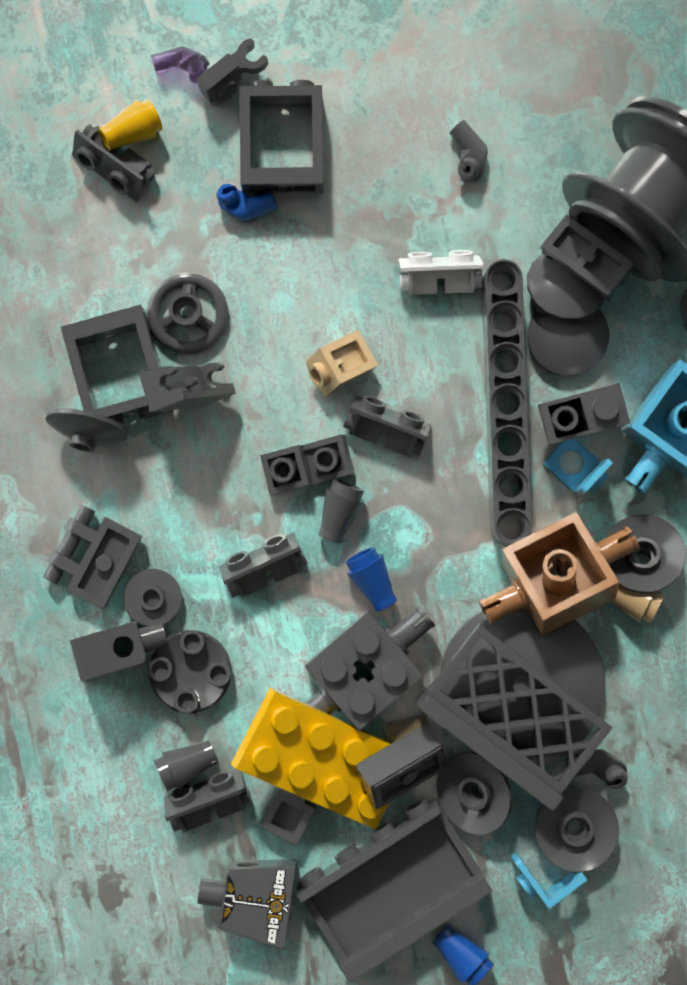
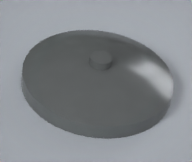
M522 608L496 621L492 625L486 619L488 615H484L481 610L469 618L457 630L445 650L440 672L477 624H480L598 716L600 715L605 695L603 663L592 638L576 620L542 636L528 610L525 611ZM481 637L470 651L472 667L496 664L494 646ZM501 653L502 663L512 662L511 659ZM466 659L461 662L457 669L467 668ZM521 667L503 669L505 692L529 689L528 676L524 669ZM497 670L473 673L476 696L500 693ZM468 675L451 676L440 690L452 699L470 697ZM534 678L535 688L546 687ZM555 693L536 695L539 717L562 715L559 696ZM530 696L506 699L509 721L533 718ZM501 700L477 703L478 717L484 724L503 722ZM567 703L568 714L578 712ZM471 704L461 705L472 714ZM587 718L569 721L572 743L582 742L595 724ZM563 722L540 725L542 747L566 744ZM534 725L510 729L512 745L518 750L536 748ZM504 729L495 731L505 739ZM567 751L543 754L544 764L565 756ZM537 755L527 756L538 764Z

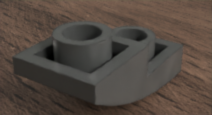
M343 434L260 455L270 495L355 474L346 437Z

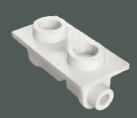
M472 251L449 252V257H432L430 252H412L408 254L407 259H399L400 271L407 272V275H400V292L408 291V295L437 294V279L445 280V294L474 293V289L482 288V272H474V269H484V264L480 256H473Z

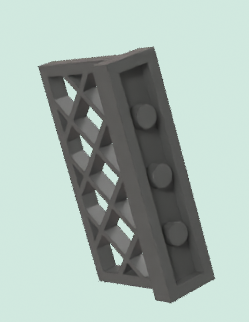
M477 624L429 688L425 687L415 700L421 711L552 811L563 799L562 792L613 728L480 624ZM482 637L494 646L496 664L472 667L470 651ZM501 653L511 659L512 662L502 663ZM466 659L467 668L457 669L461 662ZM518 667L524 669L527 672L529 689L505 692L503 669ZM497 670L500 693L476 696L473 673ZM468 675L470 697L452 699L440 690L451 676ZM534 678L546 687L535 688ZM555 693L559 696L562 715L539 717L536 695ZM530 696L533 718L509 721L506 699ZM501 700L503 722L484 724L479 720L477 703ZM567 703L578 712L568 714ZM471 704L472 714L461 705ZM587 718L598 726L588 741L572 743L569 721ZM563 722L566 744L542 747L540 725ZM534 725L536 748L518 750L512 745L510 729ZM504 729L505 739L495 731ZM581 749L574 758L573 750ZM567 751L568 767L556 779L545 770L543 754ZM537 755L538 764L527 756Z

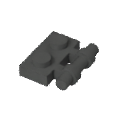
M81 504L75 517H69L64 527L67 532L57 551L52 550L47 561L50 564L43 578L58 584L64 571L73 575L66 591L101 609H106L143 536L108 517H104L98 531L88 525L96 511ZM83 538L91 542L81 563H78L72 559V556Z

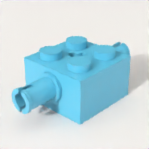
M681 359L666 369L630 419V424L626 425L622 430L623 433L643 446L645 451L631 473L624 479L629 486L635 485V490L643 495H647L648 490L666 466L672 467L687 478V427L682 428L679 425L681 419L678 417L679 414L687 413V364Z

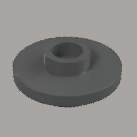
M147 569L135 574L127 583L124 591L126 611L134 621L144 626L162 622V625L168 623L176 616L182 603V592L176 579L166 571L159 569Z

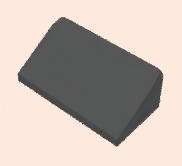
M426 725L417 728L356 765L358 774L375 809L383 807L447 768L442 743Z

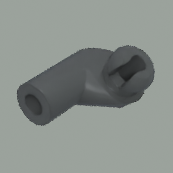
M462 120L449 134L462 148L460 164H458L460 177L464 180L476 181L485 172L488 147L469 124Z
M596 749L575 776L593 773L605 781L607 786L612 789H620L628 781L627 768L624 763L603 749Z

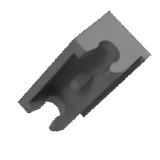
M567 214L540 247L542 254L548 258L552 257L600 292L602 294L601 297L608 302L613 297L618 286L623 285L629 278L634 265L632 261Z
M218 362L209 363L201 367L197 365L182 367L164 366L139 371L150 412L202 407L232 396L236 392L233 383L218 384L217 387L213 385L212 374L221 371L225 367L224 364Z

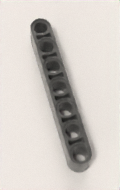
M501 259L489 266L482 279V315L490 529L492 536L497 542L509 546L531 534L532 512L523 276L521 269L516 263L511 260ZM498 272L507 274L511 278L512 288L505 291L495 288L492 284L491 276ZM497 313L508 314L513 319V329L507 332L498 330L493 324V316ZM500 353H507L512 356L515 362L514 371L510 373L499 371L494 363L495 356ZM499 394H509L516 400V411L513 414H503L498 410L496 398ZM509 434L515 437L518 443V450L515 455L506 456L500 452L497 445L500 435ZM504 475H512L519 481V492L513 498L506 497L499 489V481ZM508 515L516 517L521 524V532L514 539H508L501 532V522Z

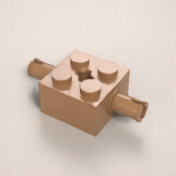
M575 512L503 548L502 567L511 581V586L479 600L483 614L488 615L486 617L487 621L492 625L496 621L523 608L525 611L528 610L543 636L616 599L619 581L609 564L640 550L636 537L630 538L629 536L633 533L632 530L626 526L621 531L596 543L578 513ZM557 571L560 576L565 575V574H567V576H565V577H559L558 575L553 576V575H552V572Z

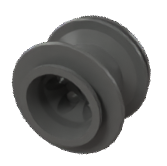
M649 96L637 97L629 103L627 108L618 111L612 119V130L615 140L624 155L604 179L584 172L567 174L562 181V191L570 207L569 216L632 261L634 265L630 273L631 275L647 281H657L659 279L671 282L687 281V248L681 241V238L687 232V110L660 98Z

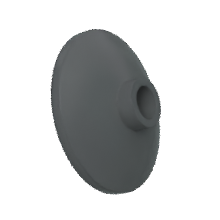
M57 408L49 410L45 417L48 425L58 433L70 438L69 445L80 451L93 452L95 445H113L125 442L129 434L128 430L120 423L88 411Z
M633 515L620 520L611 527L605 538L621 531L627 526L633 532L629 535L630 538L635 536L640 547L639 551L609 564L619 581V586L636 593H654L669 587L681 575L686 561V548L681 535L670 523L652 515ZM639 554H645L650 558V562L640 564L635 560V557Z
M464 752L451 757L446 761L447 768L439 773L437 779L438 800L445 815L456 827L473 835H486L496 831L506 822L512 807L511 788L505 774L475 752ZM478 785L481 787L483 794L479 792Z
M581 787L567 788L562 792L563 799L554 811L544 804L540 808L535 823L536 840L544 856L555 866L566 871L585 872L602 865L612 855L618 842L619 823L613 807L600 794ZM572 820H579L582 823L581 830L576 834L569 833L567 829L568 824Z

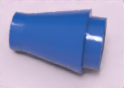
M375 547L362 550L346 560L345 563L349 568L347 575L371 602L375 611L383 610L397 601L383 554H378Z
M449 924L432 941L460 984L465 982L467 985H476L494 965L487 957L489 952L455 931Z

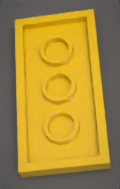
M271 687L269 688L231 763L235 769L375 830L389 805L388 803L379 809H375L358 774L356 765L392 743L362 729L359 731L355 726Z

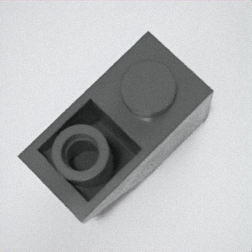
M620 383L538 404L548 445L588 437L630 424Z

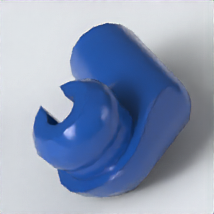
M227 183L220 186L216 193L220 208L240 221H249L278 209L272 190L250 197L237 189L235 185Z

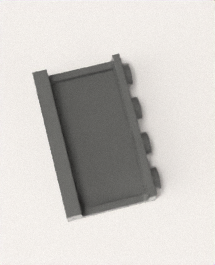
M426 799L415 803L404 812L407 816L405 819L394 826L390 821L382 824L370 833L369 836L372 840L359 848L355 844L346 847L334 857L336 863L323 871L320 866L316 867L299 879L301 885L297 887L296 897L300 903L304 902L339 958L341 970L349 983L355 981L493 892L489 882L436 799L430 803H427Z

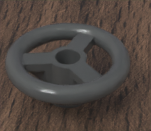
M181 273L167 278L154 290L148 303L147 319L152 334L164 347L183 354L198 353L214 345L222 336L228 322V305L223 292L212 280L195 273ZM183 286L182 293L174 296L169 303V315L160 319L159 310L164 297L174 288ZM196 286L205 290L213 299L216 307L215 323L203 316L202 305L195 296ZM192 306L194 313L190 318L180 317V311L183 307ZM178 325L181 327L195 325L207 333V335L196 341L185 342L171 337L166 331Z

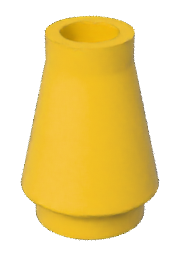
M136 100L107 124L99 127L98 132L103 144L110 151L116 147L154 139L156 137L155 133L162 130V123L155 107L149 100L141 103Z

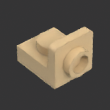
M359 330L319 348L306 361L311 381L320 388L324 396L332 394L340 386L371 372L378 366Z

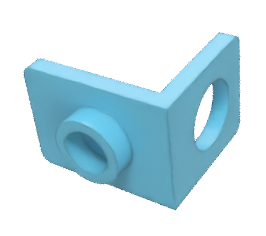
M577 439L562 442L544 461V466L576 496L585 494L587 491L592 494L595 493L609 478L605 471L613 464L609 458L602 461L598 460ZM566 451H575L582 457L583 466L576 474H567L560 468V457Z
M516 852L511 855L515 864L522 872L516 877L530 898L538 894L549 909L587 881L582 872H570L544 891Z

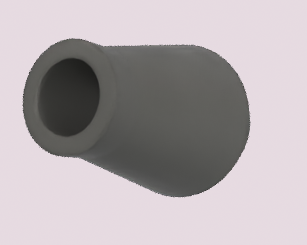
M333 479L331 487H326L322 521L318 536L335 543L342 542L344 534L365 502L361 499L364 493L362 488L345 481Z
M209 740L200 744L162 752L163 756L154 760L167 791L175 787L180 790L209 767L219 763Z

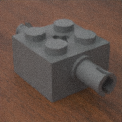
M419 605L391 630L388 627L384 629L367 610L305 663V668L320 684L318 686L320 691L310 698L306 704L329 715L335 710L338 712L342 710L360 731L423 677L419 669L408 658L407 654L409 651L407 649L436 625L429 617H426L420 624L414 627V624L426 615ZM360 659L364 664L370 660L374 663L371 667L372 676L369 679L363 675L359 678L353 675L356 672L354 663Z

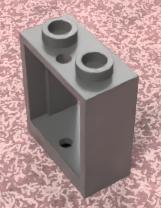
M258 80L250 82L249 86H239L240 185L242 192L245 194H262L272 190L273 194L324 193L322 85H314V82L309 80H295L290 82V86H273V83L270 81ZM252 104H312L313 167L252 168Z
M141 304L61 326L83 411L105 416L121 425L124 424L123 418L139 414L140 419H146L163 414L164 411L150 412L145 396L97 409L80 346L137 330L147 368H161L153 334L149 327L147 313Z

